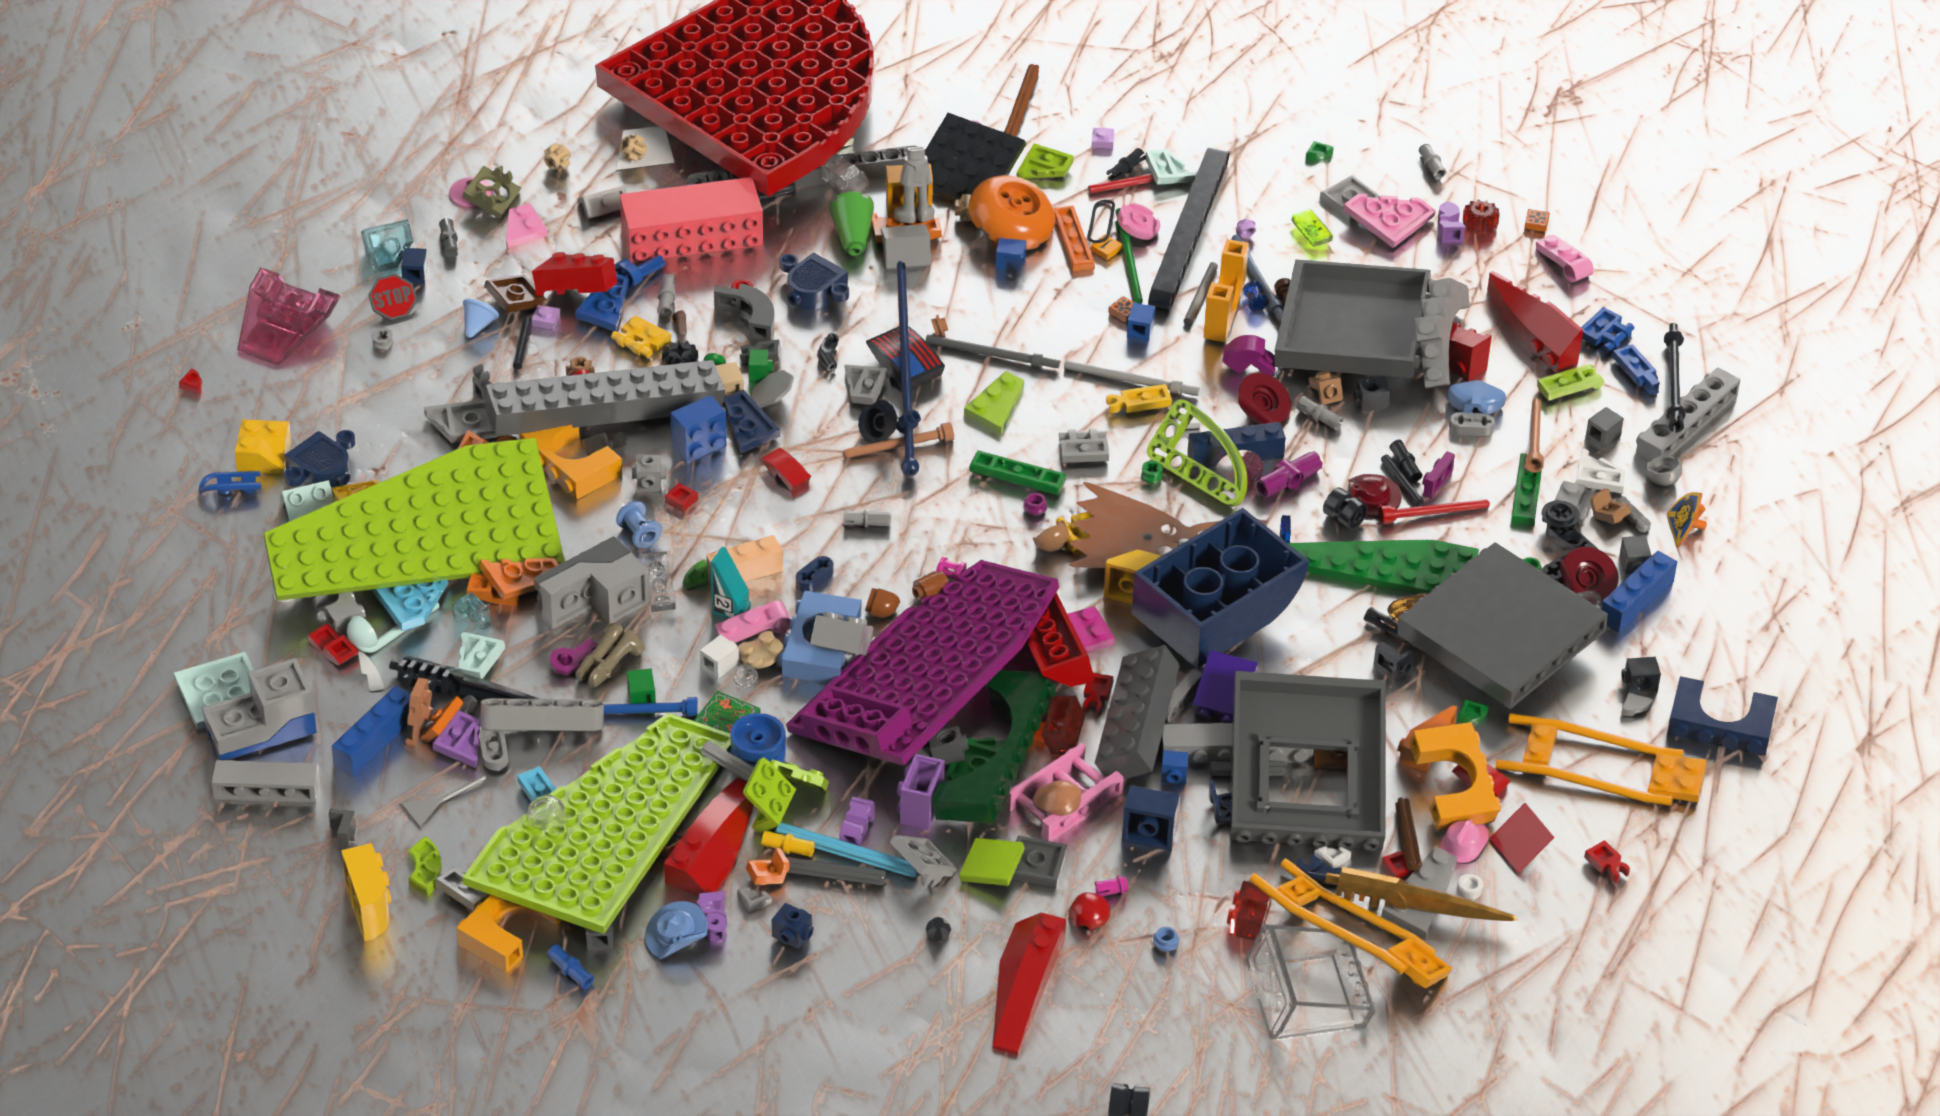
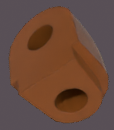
M872 588L865 611L870 612V616L889 617L898 608L900 599L892 592L880 588Z

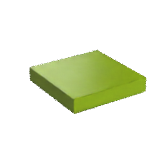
M975 838L959 874L960 880L1009 886L1025 849L1023 842Z

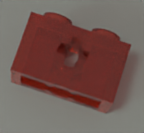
M1076 696L1052 698L1042 731V737L1051 754H1065L1069 749L1077 746L1085 714Z
M1243 881L1241 889L1235 890L1232 905H1235V908L1229 909L1227 924L1231 925V936L1260 942L1271 908L1272 898L1251 882Z

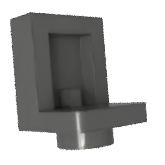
M330 809V828L338 830L339 850L349 849L352 841H356L358 837L355 811Z

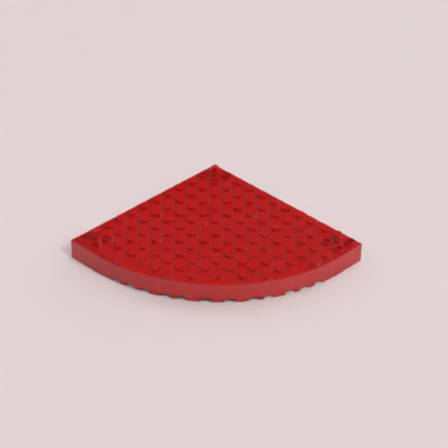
M714 0L595 65L597 87L739 178H752L755 188L768 197L808 175L819 166L825 165L826 161L847 143L861 126L872 102L875 87L874 50L872 40L870 39V32L865 26L862 15H858L856 7L847 0Z

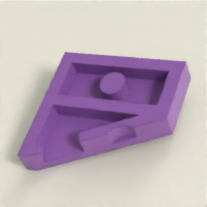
M458 710L433 742V750L476 768L478 762L480 719Z

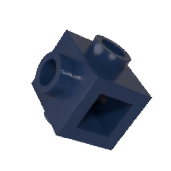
M784 903L771 919L772 937L797 949L800 948L804 941H808L814 931L812 915L788 903Z

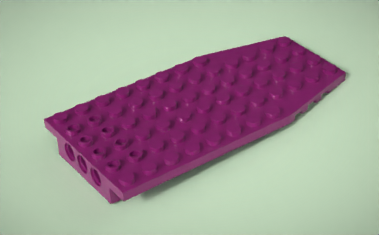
M984 560L978 561L957 575V581L945 583V586L941 587L942 592L933 597L931 595L925 596L921 599L922 604L916 608L910 606L904 610L870 643L866 655L858 654L841 671L840 676H835L786 723L788 732L904 766L1023 648L1059 589L1058 579Z

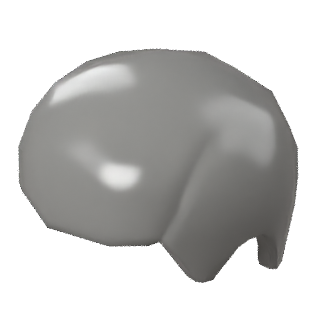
M1661 455L1647 462L1646 471L1648 478L1654 484L1669 486L1676 483L1681 477L1682 465L1679 458L1675 459L1672 456Z

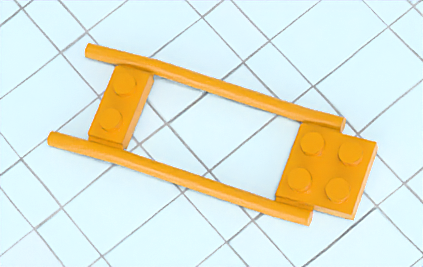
M1518 714L1509 715L1510 724L1532 727L1524 752L1523 762L1497 759L1496 769L1546 775L1646 803L1671 806L1673 799L1699 802L1707 768L1706 759L1683 757L1684 750L1659 747L1562 720ZM1557 730L1656 756L1648 793L1549 766L1557 737Z
M1287 858L1282 861L1280 867L1295 879L1278 886L1277 889L1256 873H1253L1249 879L1252 884L1288 912L1381 959L1400 975L1403 972L1406 973L1418 986L1427 988L1447 977L1452 970L1451 966L1435 955L1436 950L1417 935L1327 890ZM1319 896L1405 941L1386 951L1301 906L1317 899Z

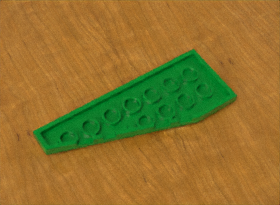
M1434 539L1288 543L1309 560L1308 573L1420 596H1427L1435 586L1441 585L1452 573L1460 570L1467 561L1479 555L1478 548Z

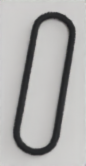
M1105 199L1094 204L1087 234L1089 242L1102 243L1109 238L1115 210V203L1113 201ZM1101 203H1110L1112 208L1106 236L1100 240H1093L1090 236L1096 207Z

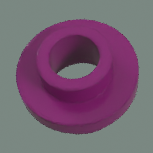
M1031 493L1024 500L1023 507L1026 512L1038 515L1046 511L1047 501L1042 494Z

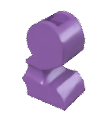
M1444 202L1439 206L1437 238L1441 240V243H1464L1465 226L1459 221V207L1452 202Z
M852 796L849 803L850 809L846 812L839 839L861 846L867 836L868 822H872L875 818V802Z
M725 891L700 893L697 906L704 912L708 922V931L705 939L710 943H720L727 936V915L724 912Z

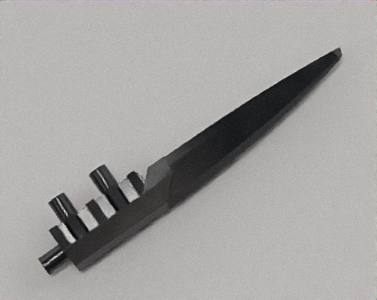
M411 656L404 657L401 662L391 660L389 664V669L398 671L397 680L404 686L411 685L419 677L428 679L429 690L434 691L436 688L441 687V693L446 694L449 691L452 696H458L459 698L472 695L481 701L491 698L539 699L518 690L467 675L458 668Z

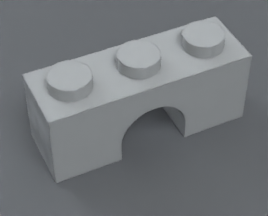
M353 592L309 597L316 608L327 605L325 606L327 623L339 636L347 635L348 623L354 616L366 617L363 606L356 603Z

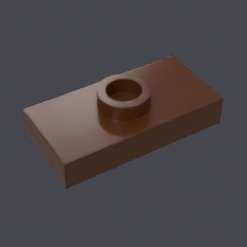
M1314 749V769L1347 770L1348 751Z

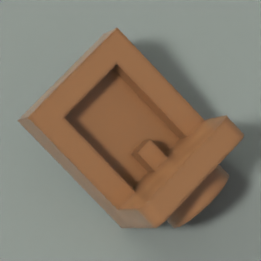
M1322 371L1316 373L1315 377L1309 378L1310 387L1319 391L1321 404L1343 400L1340 377L1331 374L1329 371Z
M1604 488L1590 497L1594 519L1615 524L1631 513L1629 504L1612 501L1609 489Z

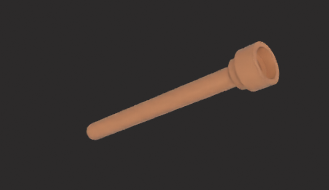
M1538 398L1532 401L1530 453L1525 457V468L1532 473L1540 472L1544 467V458L1539 453L1541 401Z
M951 422L940 424V427H937L936 430L913 434L914 444L935 439L943 440L944 442L954 440ZM904 437L848 448L843 451V456L851 458L905 446Z

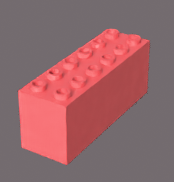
M750 177L620 194L621 229L629 260L632 263L648 261L659 255L664 259L763 245V211L754 181Z

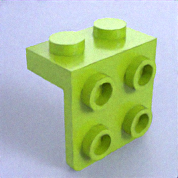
M761 758L757 761L743 790L745 797L759 810L752 825V828L757 833L768 829L773 830L779 826L796 791V788L766 758Z

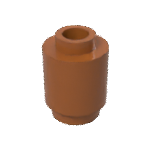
M933 571L913 582L912 593L920 601L925 596L931 595L933 597L942 592L941 587L945 586V583H949L948 578L942 571Z

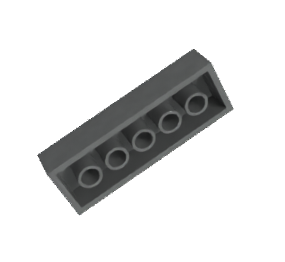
M1165 645L1128 654L1122 658L1094 763L1104 777L1110 776L1117 771L1123 776L1124 780L1153 771L1180 665Z

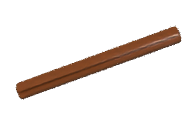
M1031 63L1028 65L1004 130L1005 133L1013 136L1017 135L1039 74L1040 67L1038 64L1034 65Z

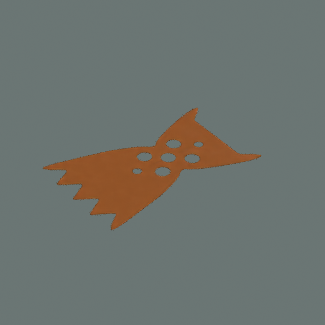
M1083 482L1097 498L1079 501L1077 504L1094 517L1076 521L1073 524L1089 534L1090 537L1070 542V545L1085 553L1088 557L1069 564V566L1105 568L1107 559L1135 550L1161 555L1158 552L1161 546H1168L1173 550L1179 546L1178 541L1180 539H1191L1198 535L1199 532L1208 529L1219 521L1200 523L1188 527L1155 507L1106 488ZM1258 519L1263 524L1267 522L1265 520ZM1169 524L1176 528V533L1167 535L1162 532L1161 528ZM1150 534L1152 539L1146 540L1143 538V535Z

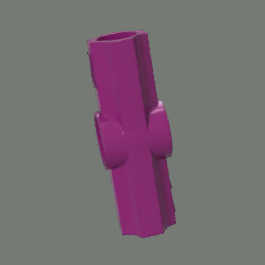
M1315 451L1308 452L1291 462L1288 459H1283L1278 462L1273 471L1256 479L1255 487L1258 490V494L1263 498L1269 497L1286 487L1292 490L1296 489L1305 477L1321 470L1323 462Z

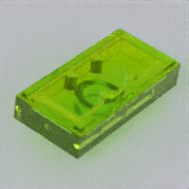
M1312 209L1292 215V223L1313 247L1333 241V234Z

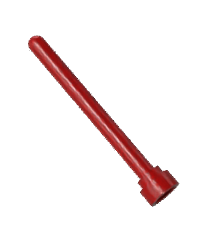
M1487 499L1400 509L1384 505L1379 506L1378 517L1380 524L1385 525L1392 524L1397 518L1486 509L1490 506V502Z

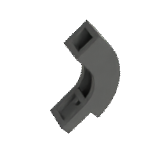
M740 284L739 289L722 286L715 287V309L738 312L747 316L750 319L749 340L759 342L773 340L775 333V311L771 300L766 294L746 284Z

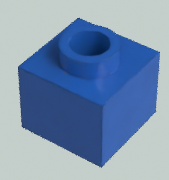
M1163 750L1161 782L1186 784L1188 752Z

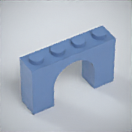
M804 591L802 600H797L795 613L797 615L791 618V633L785 636V651L779 654L778 665L782 666V676L828 684L835 676H840L841 671L845 668V651L817 647L810 644L806 637L813 632L816 615L823 616L824 612L843 615L844 621H847L848 616L861 619L862 600Z

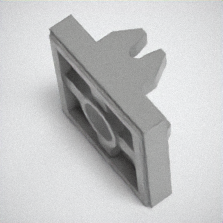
M894 835L890 841L895 847V856L903 857L919 874H923L921 884L924 887L929 885L933 888L942 880L943 876L953 877L957 871L956 867L928 838Z

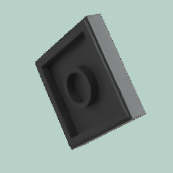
M1018 835L1016 842H1023L1025 849L1011 880L1056 888L1068 845Z

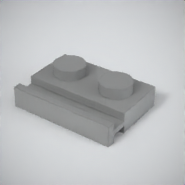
M1563 480L1555 500L1567 501L1576 506L1580 513L1577 523H1579V526H1583L1591 507L1590 497L1596 493V489L1593 488L1591 491L1585 489L1586 486Z

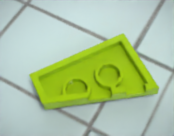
M1005 371L964 407V415L1001 434L1006 420L1010 417L1013 405H1016L1024 388V380Z

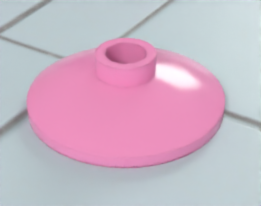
M474 177L462 178L451 185L449 196L455 204L468 208L478 207L462 197L463 192ZM487 180L480 181L485 186H492ZM487 190V196L494 194V191Z

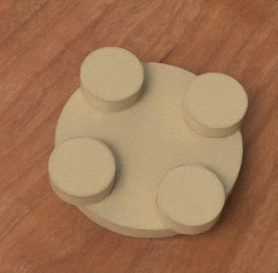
M765 631L759 635L758 639L750 643H741L738 646L743 664L754 669L774 664L779 660V654L784 652L783 644L780 640L774 638L771 631Z

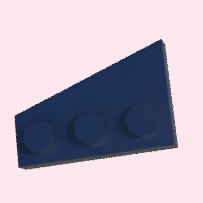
M744 389L724 397V407L740 454L780 437V429Z

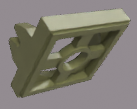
M483 166L465 189L462 197L501 219L522 188L511 182L513 177L510 170L506 174L503 173V166L495 168L494 171ZM488 179L495 183L493 186H485L480 181ZM500 187L507 190L508 198L500 195ZM486 191H494L497 197H494V194L487 196Z

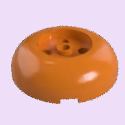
M999 175L988 178L975 188L969 199L968 209L972 221L978 229L982 228L990 234L988 238L996 243H999L1000 238L1025 240L1026 250L1039 247V244L1047 242L1053 232L1055 213L1051 201L1039 187L1026 179L1011 175Z

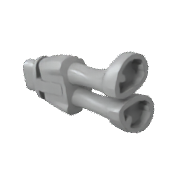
M925 147L907 148V156L904 157L900 183L904 185V205L894 210V218L905 223H915L916 218L921 222H927L933 219L935 214L934 208L928 204L927 185L932 183L928 157L925 156ZM915 187L918 188V206L916 211L914 208Z

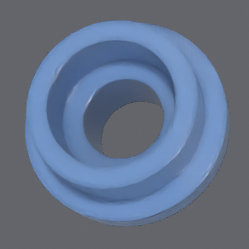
M1161 927L1153 936V944L1161 951H1172L1179 945V936L1173 928Z

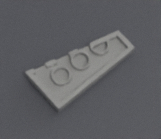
M1435 846L1422 861V866L1419 867L1420 870L1414 871L1405 882L1444 892L1457 865L1458 857ZM1391 903L1389 907H1383L1381 916L1425 939L1436 913L1406 908V910L1395 908Z

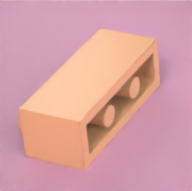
M774 535L727 548L744 582L783 571V550ZM718 551L706 554V561L708 564V578L710 579V581L711 560L714 558Z

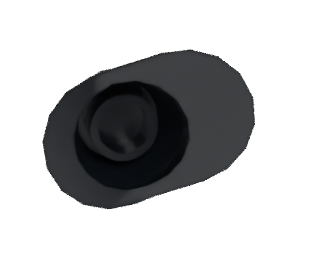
M882 399L866 407L861 412L858 427L861 436L867 442H880L895 432L898 416L893 405L889 401Z

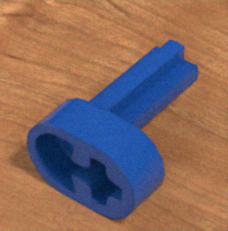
M659 255L638 266L628 259H623L614 265L616 274L628 277V287L632 288L640 284L643 277L664 267L666 263L663 261V257Z

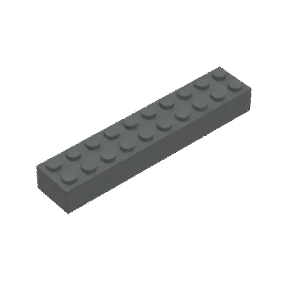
M709 360L488 384L485 388L484 407L494 435L504 436L531 433L572 425V428L671 417L670 412L710 395L723 408L725 388L714 361Z

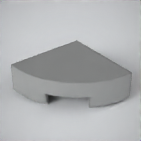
M1629 692L1621 715L1634 716L1635 713L1647 712L1652 706L1653 699Z
M749 887L737 889V896L749 913L772 904V897L765 891L750 890Z

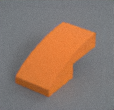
M484 574L470 575L467 587L468 595L490 603L517 606L519 596L502 600Z

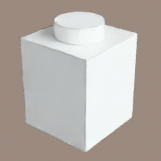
M719 635L700 650V667L717 679L739 664L738 646L722 635Z

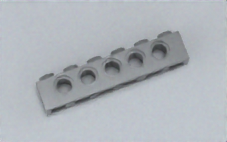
M1717 367L1711 373H1707L1698 385H1693L1689 393L1680 397V405L1683 406L1686 413L1683 419L1684 429L1678 433H1675V427L1673 432L1669 429L1666 409L1663 416L1658 420L1655 419L1646 431L1639 433L1636 438L1637 447L1635 454L1649 462L1661 455L1671 456L1738 396L1741 379L1720 367Z

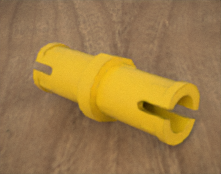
M765 830L761 841L762 846L774 849L781 848L784 854L796 853L812 857L815 849L814 841L795 838L793 834L789 833L782 835Z

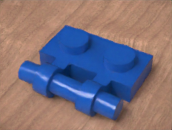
M1602 307L1581 326L1583 329L1582 339L1594 346H1597L1600 342L1604 343L1605 345L1602 346V350L1608 354L1610 351L1616 350L1622 340H1627L1635 327L1632 323L1622 324L1621 315Z

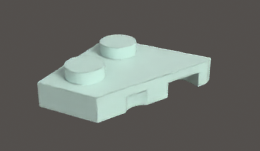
M1156 149L1145 151V160L1157 185L1194 182L1197 172L1193 171L1190 173L1186 170L1185 163L1174 157V154L1169 150Z
M463 632L461 634V659L459 660L458 669L467 675L483 679L505 650L504 641Z

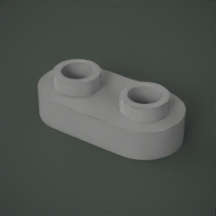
M483 729L479 736L483 764L490 770L503 769L508 764L505 734L503 730Z

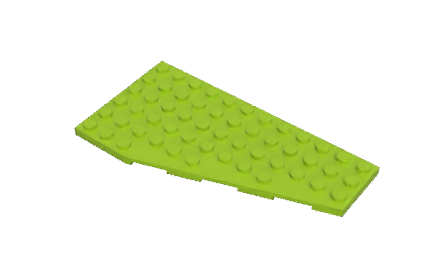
M536 438L463 446L266 531L263 536L276 601L437 582L444 579L470 578L471 574H484L479 568L480 560L500 563L502 559H511V562H525L526 559L555 558L558 564L565 562Z
M667 713L648 726L645 733L621 749L617 747L592 764L590 770L565 787L560 786L535 803L533 809L507 827L501 826L462 877V885L604 934L721 766L701 753L703 745L707 741H711L730 753V733Z

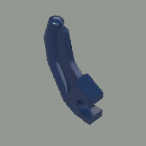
M1314 855L1310 856V864L1303 863L1301 858L1297 859L1296 866L1321 884L1335 885L1325 883L1326 874L1328 872L1340 875L1342 869L1331 868Z

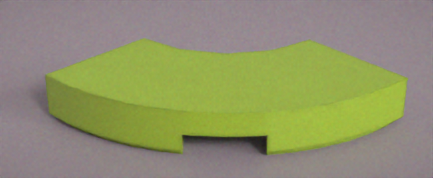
M424 836L408 850V857L415 864L414 872L408 880L411 886L429 896L436 888V878L442 874V863L438 848L428 837Z

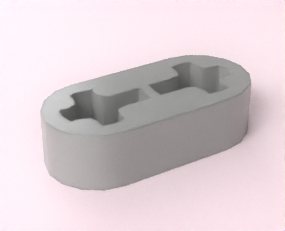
M1457 412L1451 416L1449 428L1452 433L1457 435L1489 436L1493 433L1495 421L1488 414Z

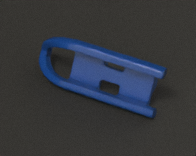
M260 471L215 472L208 474L201 480L198 492L201 494L206 491L217 490L221 494H228L232 490L242 489L244 493H253L256 489H261V483H256V477L260 476ZM231 477H241V481H232ZM217 478V484L205 486L209 480Z

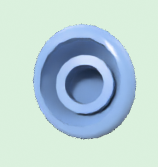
M465 299L463 301L465 335L468 338L474 337L499 317V313L493 307L476 299Z

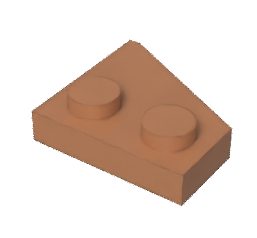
M418 677L410 694L407 725H411L413 728L406 739V746L416 748L427 722H431L430 718L434 713V709L430 706L432 691L429 690L428 679Z

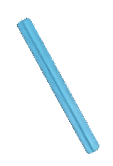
M780 822L775 830V833L787 835L789 833L793 834L795 838L814 841L815 848L912 878H917L919 874L907 860L783 822Z

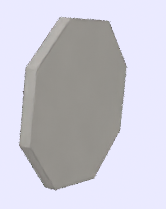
M785 370L768 374L753 388L751 398L760 408L782 401L781 398L791 390L794 380L793 375Z

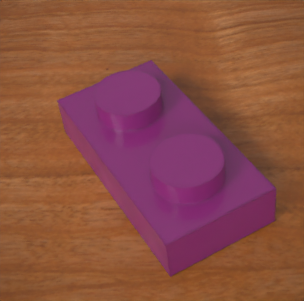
M1446 451L1441 459L1438 458L1435 461L1431 472H1426L1422 480V485H1424L1423 496L1432 499L1453 472L1455 454Z

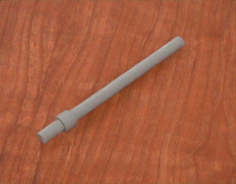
M1065 360L1064 369L1145 386L1166 384L1167 389L1173 394L1180 395V393L1198 396L1200 392V387L1186 385L1178 380L1167 381Z

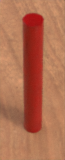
M1152 174L1088 185V191L1090 194L1152 183L1154 179Z

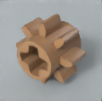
M575 357L570 360V365L566 366V375H572L575 371L581 369L595 373V367L592 366L591 360L588 361L585 357Z

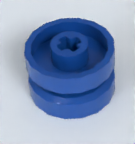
M753 713L741 717L731 727L730 744L732 755L754 768L757 761L761 758H766L770 763L772 759L785 763L786 731L783 724L776 717L763 713Z

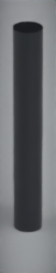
M530 317L523 318L513 362V368L515 369L522 368L532 324Z
M1388 454L1381 457L1382 463L1414 504L1421 506L1424 503L1422 497Z

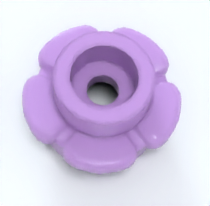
M1248 218L1240 220L1235 228L1236 234L1240 235L1243 239L1254 235L1256 232L1255 221H1251Z

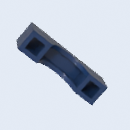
M1280 422L1223 429L1231 438L1238 451H1252L1259 456L1261 461L1284 458L1286 437ZM1211 431L1189 433L1187 455L1204 467H1216L1218 462L1227 455L1226 450Z

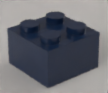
M1130 785L1124 805L1122 842L1172 851L1178 829L1180 794Z

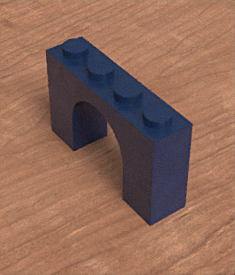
M1683 676L1679 677L1667 735L1766 756L1778 700L1777 696L1753 692L1748 714L1740 720L1724 722L1710 717L1701 707L1700 700L1704 681Z

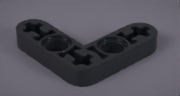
M1547 523L1546 535L1567 554L1546 564L1542 568V572L1563 584L1560 570L1562 559L1571 551L1580 547L1598 548L1574 527L1570 526L1568 531L1564 528L1557 530L1556 527L1549 528ZM1575 540L1578 542V544L1572 545L1569 544L1567 541Z

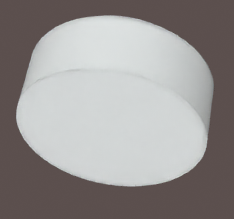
M1465 874L1458 879L1457 892L1461 897L1476 899L1481 896L1483 881L1480 877L1474 874Z

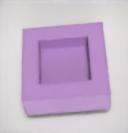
M1093 127L1091 148L1113 149L1114 128Z
M538 305L532 317V327L554 330L560 317V308Z

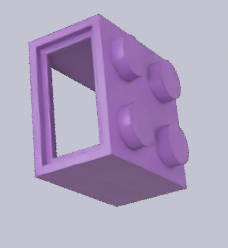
M915 754L912 763H907L904 773L905 780L900 781L897 788V795L900 796L897 805V813H900V824L930 830L935 817L931 799L939 783L944 782L945 760Z

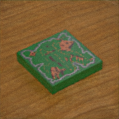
M716 691L694 721L731 734V727L738 719L745 715L761 713V709Z

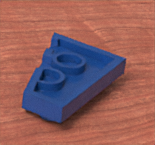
M616 274L618 283L606 292L590 293L576 310V318L612 331H617L629 286V278Z

